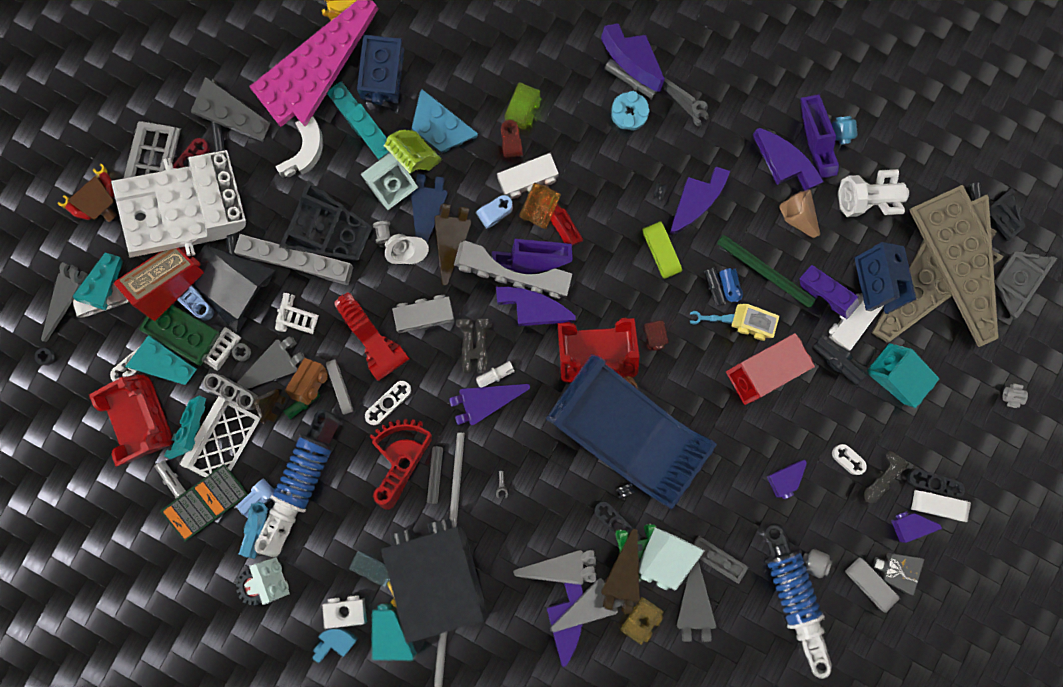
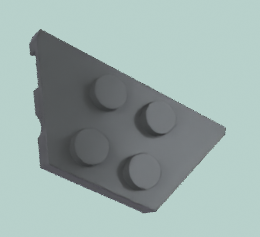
M1016 251L1011 254L994 282L995 289L1012 318L1017 319L1057 258L1043 257L1037 254L1029 255Z

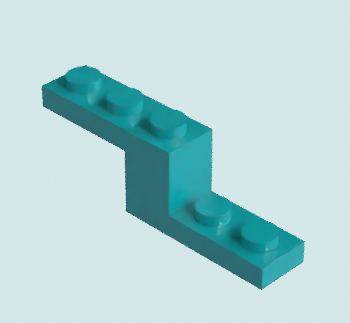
M342 81L328 90V96L358 136L362 137L378 160L390 153L384 146L387 138L363 106L357 103Z

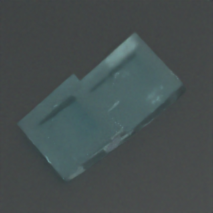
M357 551L349 569L385 587L389 580L385 564Z

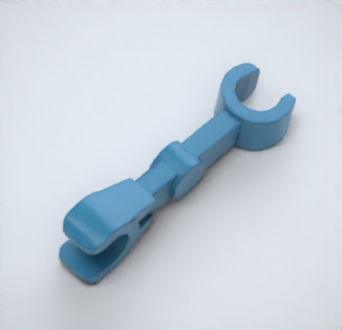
M693 311L690 315H697L698 320L690 321V323L696 325L700 320L711 322L722 321L732 324L735 314L701 316L699 312Z

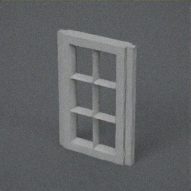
M138 122L124 179L135 177L137 167L146 169L145 175L149 174L150 170L159 172L166 170L163 160L167 159L168 163V158H171L173 162L180 129ZM147 130L156 132L152 146L143 145ZM160 132L168 134L165 148L156 147ZM142 149L151 150L147 165L139 164ZM155 151L164 152L160 167L151 166Z

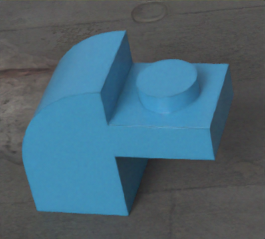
M330 628L319 636L324 641V644L320 642L314 649L316 654L313 659L318 663L321 662L331 648L344 657L358 638L345 628Z

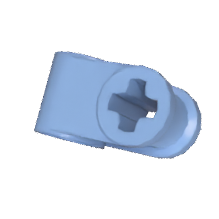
M499 196L481 207L476 214L484 226L490 228L511 213L513 209L512 201L508 196ZM501 202H504L505 204L508 203V204H507V207H508V208H507V209H504V207H501V204H500V203H501Z
M192 285L177 299L194 316L201 320H209L214 315L212 306ZM206 306V312L200 315V309Z

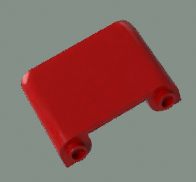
M634 318L620 319L616 322L615 328L577 331V326L571 322L558 323L560 368L563 381L572 382L592 354L603 359L606 365L623 378L626 376L635 377L638 374L639 350Z
M141 374L120 377L89 394L95 409L102 412L107 411L120 446L112 450V458L116 467L142 458L172 444V434L153 384L148 376Z

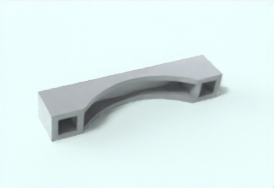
M239 235L234 251L239 257L292 268L333 282L349 285L354 268L350 263L313 253L279 248V244Z
M467 241L459 244L454 266H458L460 271L468 273L470 271L478 272L477 275L484 278L489 276L495 277L497 282L507 283L508 281L514 283L513 286L524 289L528 287L531 288V291L540 294L545 292L554 299L567 296L572 273L555 268L540 274L513 272L498 264L486 252L483 246Z

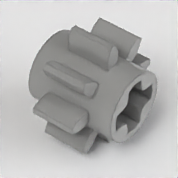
M1011 384L1010 387L1004 389L1003 401L1008 402V407L1020 408V404L1024 405L1026 403L1028 392L1022 390L1023 385Z

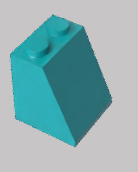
M891 343L888 344L867 370L869 376L898 400L914 408L922 403L924 397L934 388L939 380V377L912 349Z
M389 603L380 604L373 610L372 660H413L416 656V649L413 642L406 644L397 608L392 607V604Z

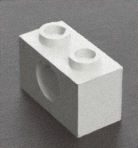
M359 595L349 596L345 601H340L339 598L328 599V603L323 604L325 628L365 624L367 622L365 599H359ZM342 606H346L349 609V615L346 617L340 613Z

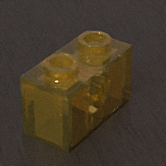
M641 597L633 609L632 615H629L621 627V631L641 645L643 642L647 643L652 636L651 630L654 625L658 626L664 617L662 616L663 611L644 597ZM645 617H647L646 621L648 622V624H642V626H640L641 623L639 622V619H644Z

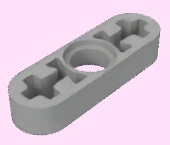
M336 359L326 362L327 370L343 414L353 412V407Z

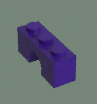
M813 265L800 278L802 289L815 298L818 296L823 297L831 305V309L845 319H848L859 306V297Z

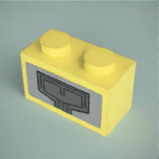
M738 304L732 327L737 328L739 333L746 335L751 333L754 335V338L765 341L766 338L774 337L779 316L749 304Z

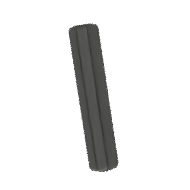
M438 446L432 448L427 503L437 504L443 456V448Z

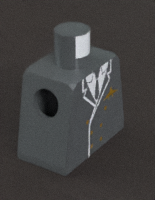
M887 553L885 560L876 557L872 568L881 571L880 578L885 583L906 594L914 595L924 559Z

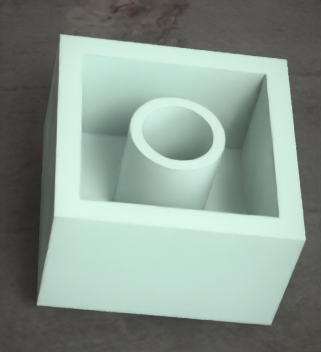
M388 153L361 174L387 210L418 188L407 170L391 153Z

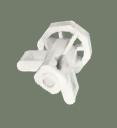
M897 169L879 170L877 181L874 185L865 182L860 175L848 176L841 181L838 192L840 209L847 217L859 216L873 205H878L885 215L904 214L905 209L902 203L907 201L909 189L904 183H897L899 176ZM891 177L889 184H883L885 178Z

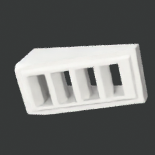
M281 304L276 322L313 334L319 315ZM289 310L287 320L284 321L283 317L285 311ZM293 312L297 313L294 323H290ZM300 315H304L302 325H297ZM310 317L312 319L309 328H306L307 319Z
M226 327L220 332V336L204 360L205 363L217 371L229 357L233 347L241 339L240 336ZM225 335L233 341L230 343L229 341L224 339ZM220 342H222L228 347L225 349L223 346L220 345ZM216 348L222 352L221 355L215 351ZM211 355H213L214 357H216L217 360L215 361V360H213L212 358H210Z

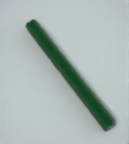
M726 235L719 239L718 245L808 308L814 304V297Z

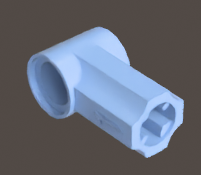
M265 479L260 480L251 489L252 492L237 505L238 510L247 518L251 504L257 502L267 504L271 500L270 497L275 490Z

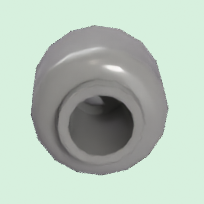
M813 549L809 554L805 553L803 557V565L806 566L808 574L817 578L828 575L832 564L828 554Z

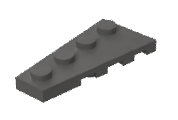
M205 77L191 113L263 142L270 123Z

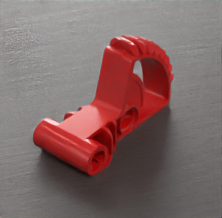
M347 292L338 297L335 301V306L350 329L365 346L368 368L377 381H380L409 360V357L400 345L380 335L351 293Z
M404 419V424L402 425L400 420H396V426L389 422L390 428L387 429L385 425H382L384 431L380 432V430L376 429L375 431L378 435L376 437L372 434L370 435L373 445L392 465L380 487L374 492V500L383 509L388 510L395 506L409 477L432 440L431 433L422 428L423 422L421 421L415 426V420H412L410 425H408L407 419ZM401 430H413L427 435L422 445L413 440H399L389 445L385 451L378 445L386 436ZM404 460L410 461V465L406 469L400 468V464Z

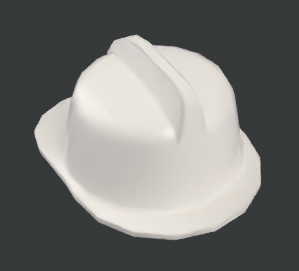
M396 234L390 237L388 241H385V257L392 264L418 263L428 253L426 241L419 237H407L403 234Z

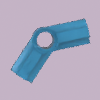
M257 502L249 507L248 520L244 528L245 536L239 552L242 556L253 559L257 557L258 553L255 550V543L261 534L267 518L268 508L265 507V503Z

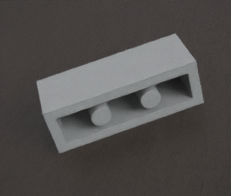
M445 295L435 296L434 300L430 301L419 299L415 301V304L411 305L401 303L396 305L397 308H392L398 333L454 322L450 298L445 297Z

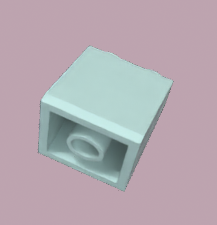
M655 528L638 564L639 573L642 574L640 578L650 583L653 579L658 582L657 586L668 590L669 587L676 590L704 550Z

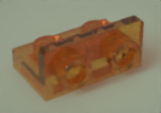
M534 182L519 217L546 229L561 194L545 185Z

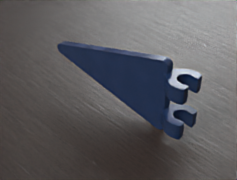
M417 174L416 185L418 188L411 192L416 237L422 238L428 243L435 226L434 217L439 215L440 204H444L448 193L446 190H443L444 178L436 177L435 189L425 188V175Z

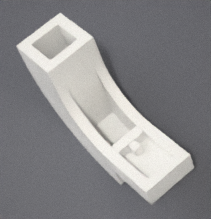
M313 116L305 127L300 121L295 123L302 135L303 143L301 150L296 156L276 166L282 178L293 176L297 170L304 175L318 162L323 148V138Z

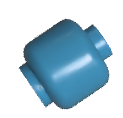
M851 116L837 117L836 121L832 122V127L836 134L835 140H839V144L851 143V139L857 137L856 120L851 119Z

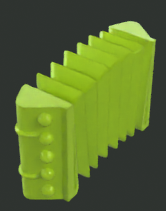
M399 130L391 134L384 144L385 148L409 173L417 169L430 171L441 161V157L427 145L417 131Z

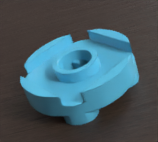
M630 91L619 95L614 100L612 119L618 127L636 130L645 124L649 114V107L644 97L635 91ZM627 107L634 108V115L630 113L627 115L625 113Z

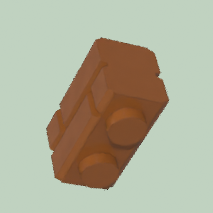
M304 358L286 387L285 392L293 400L309 405L317 397L321 384L327 380L328 371L321 363Z

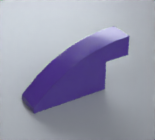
M619 24L604 26L601 39L612 58L634 79L654 91H660L665 79L646 35L624 38Z
M820 95L801 98L802 114L815 169L821 178L837 175L839 164L833 151L836 134Z
M761 128L756 129L753 136L777 185L798 176L804 190H812L823 183L815 167L800 150L776 134Z
M715 167L709 184L688 177L669 233L670 235H675L692 225L711 207L723 189L730 171Z
M515 239L511 253L492 251L491 257L508 270L521 274H533L572 262V244Z
M496 287L498 305L517 304L518 326L572 323L576 320L575 315L571 311L545 295L522 288Z
M565 583L569 601L547 606L551 626L583 594L581 584ZM582 624L553 632L562 667L567 666L580 636Z

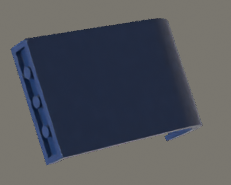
M592 354L546 419L640 490L673 509L684 491L690 486L695 475L702 469L704 462L713 453L717 444L678 422L606 365L603 359Z

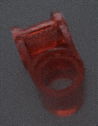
M513 120L504 121L501 126L504 158L523 156L517 123ZM508 127H511L512 133H508Z

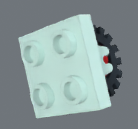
M277 557L250 566L249 570L242 572L241 576L238 577L237 580L240 582L236 583V586L239 587L236 591L241 593L240 599L245 598L243 600L244 603L249 602L248 605L265 604L290 594Z

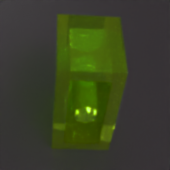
M519 82L505 113V122L526 130L527 125H531L535 115L532 113L534 109H538L541 103L540 90Z

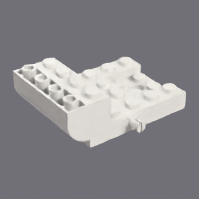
M227 150L188 157L189 167L178 169L173 168L171 158H168V163L167 159H164L163 162L166 170L162 172L111 181L129 257L184 246L187 256H191L190 250L193 256L195 255L194 244L227 238V235L236 233L245 227L246 220ZM138 213H144L146 218L138 221L135 219V216Z

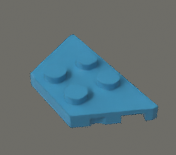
M421 90L412 130L417 131L422 139L437 151L443 153L451 147L463 144V142L469 139L477 138L478 133L425 91Z

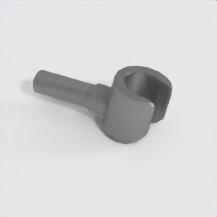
M499 471L497 498H499L498 492L501 490L506 492V498L508 496V490L504 484V471Z

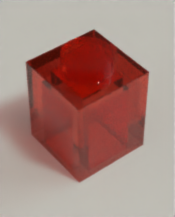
M663 320L644 324L643 330L648 349L653 348V351L664 349V345L668 344V338Z

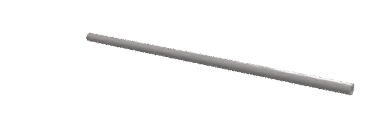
M457 433L449 517L453 528L457 526L465 433ZM447 632L439 634L434 687H442Z

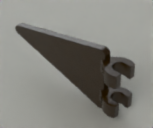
M440 204L439 215L434 217L441 282L443 285L448 284L454 269L459 244L465 240L471 225V221L467 220L468 207H458V218L448 217L451 205Z
M277 388L256 398L254 404L261 423L265 424L267 420L275 422L278 415L272 413V409L276 402L283 405L286 400L285 397L280 395L281 389Z
M636 529L631 530L601 590V594L605 596L603 608L613 610L614 598L624 600L621 612L631 615L633 602H639L638 531Z

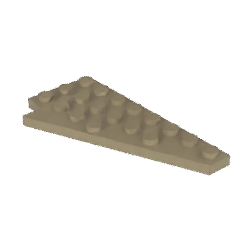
M961 185L911 208L910 212L978 347L998 339L989 197L985 195L971 202L964 186Z
M991 228V239H993L995 233L997 232V231L993 230L992 228ZM925 240L909 265L917 300L889 314H885L883 311L871 332L886 342L893 340L952 296ZM992 250L994 265L1003 256Z

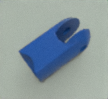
M736 268L720 271L719 274L726 299L731 302L740 301L743 297V291L740 287Z

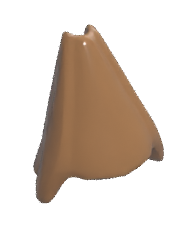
M811 189L791 196L789 200L780 205V210L787 223L813 238L820 235Z

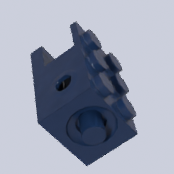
M364 35L357 91L361 99L372 100V104L383 105V102L398 103L404 48H401L402 39Z
M882 242L855 257L866 311H873L883 306L885 314H889L917 300L904 246Z

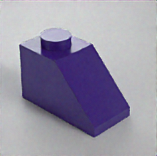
M800 460L766 476L776 497L786 499L794 495L793 491L798 489L807 464L805 460Z
M907 511L896 514L897 518L891 520L899 541L904 543L942 529L941 525L915 513H907Z

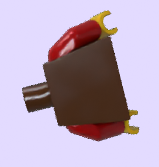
M100 164L102 167L101 171L97 172L94 168L93 172L96 175L71 198L63 196L66 202L64 204L58 202V205L65 208L74 217L89 220L91 218L96 219L101 214L110 222L117 214L109 207L115 201L112 180L107 174V169L102 164Z

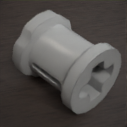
M390 221L373 223L377 234L376 243H385V241L390 239Z

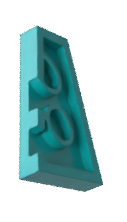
M104 253L72 297L78 302L106 311L108 306L106 302L108 296L112 295V285L118 278L123 264L122 259L118 256Z
M150 335L147 336L125 366L183 385L187 384L197 370L193 365Z
M199 395L189 400L180 420L182 426L177 433H174L171 439L174 441V444L170 451L166 450L164 457L172 459L190 452L194 448V439L200 428L201 415L205 411L204 404L206 398Z

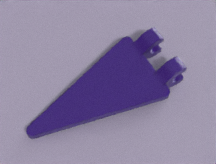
M530 385L461 389L459 391L460 395L449 398L451 407L463 403L466 414L455 417L457 425L468 421L470 425H475L529 390Z

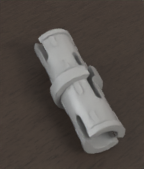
M165 460L154 466L163 478L164 485L169 487L176 499L186 492L178 481L177 474L172 472Z

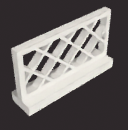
M218 396L194 439V448L185 454L180 465L206 477L209 474L204 471L209 470L212 473L213 468L224 464L221 452L232 449L234 458L232 461L225 463V465L230 464L228 468L231 471L260 418ZM229 405L235 408L237 417L226 420L224 411ZM250 416L255 419L251 427L243 428L242 417ZM238 419L241 430L230 433L227 422ZM225 422L228 434L216 436V425ZM213 432L214 438L209 439ZM242 432L244 438L242 444L234 446L231 435ZM229 436L231 447L221 450L218 438ZM215 440L218 451L207 454L206 443ZM219 453L222 464L211 467L208 456ZM205 457L208 468L200 470L194 466L198 458Z

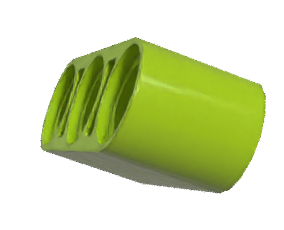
M662 222L644 228V236L662 277L665 279L682 272L681 264Z

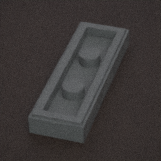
M697 536L692 544L704 550L699 558L701 561L734 582L740 583L749 568L748 566L700 536Z

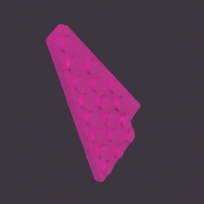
M357 0L249 86L281 127L295 115L304 127L307 126L378 11V7L372 0Z

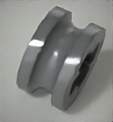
M238 343L233 347L232 355L236 360L246 361L251 355V350L247 345ZM239 348L246 349L244 356L237 355Z

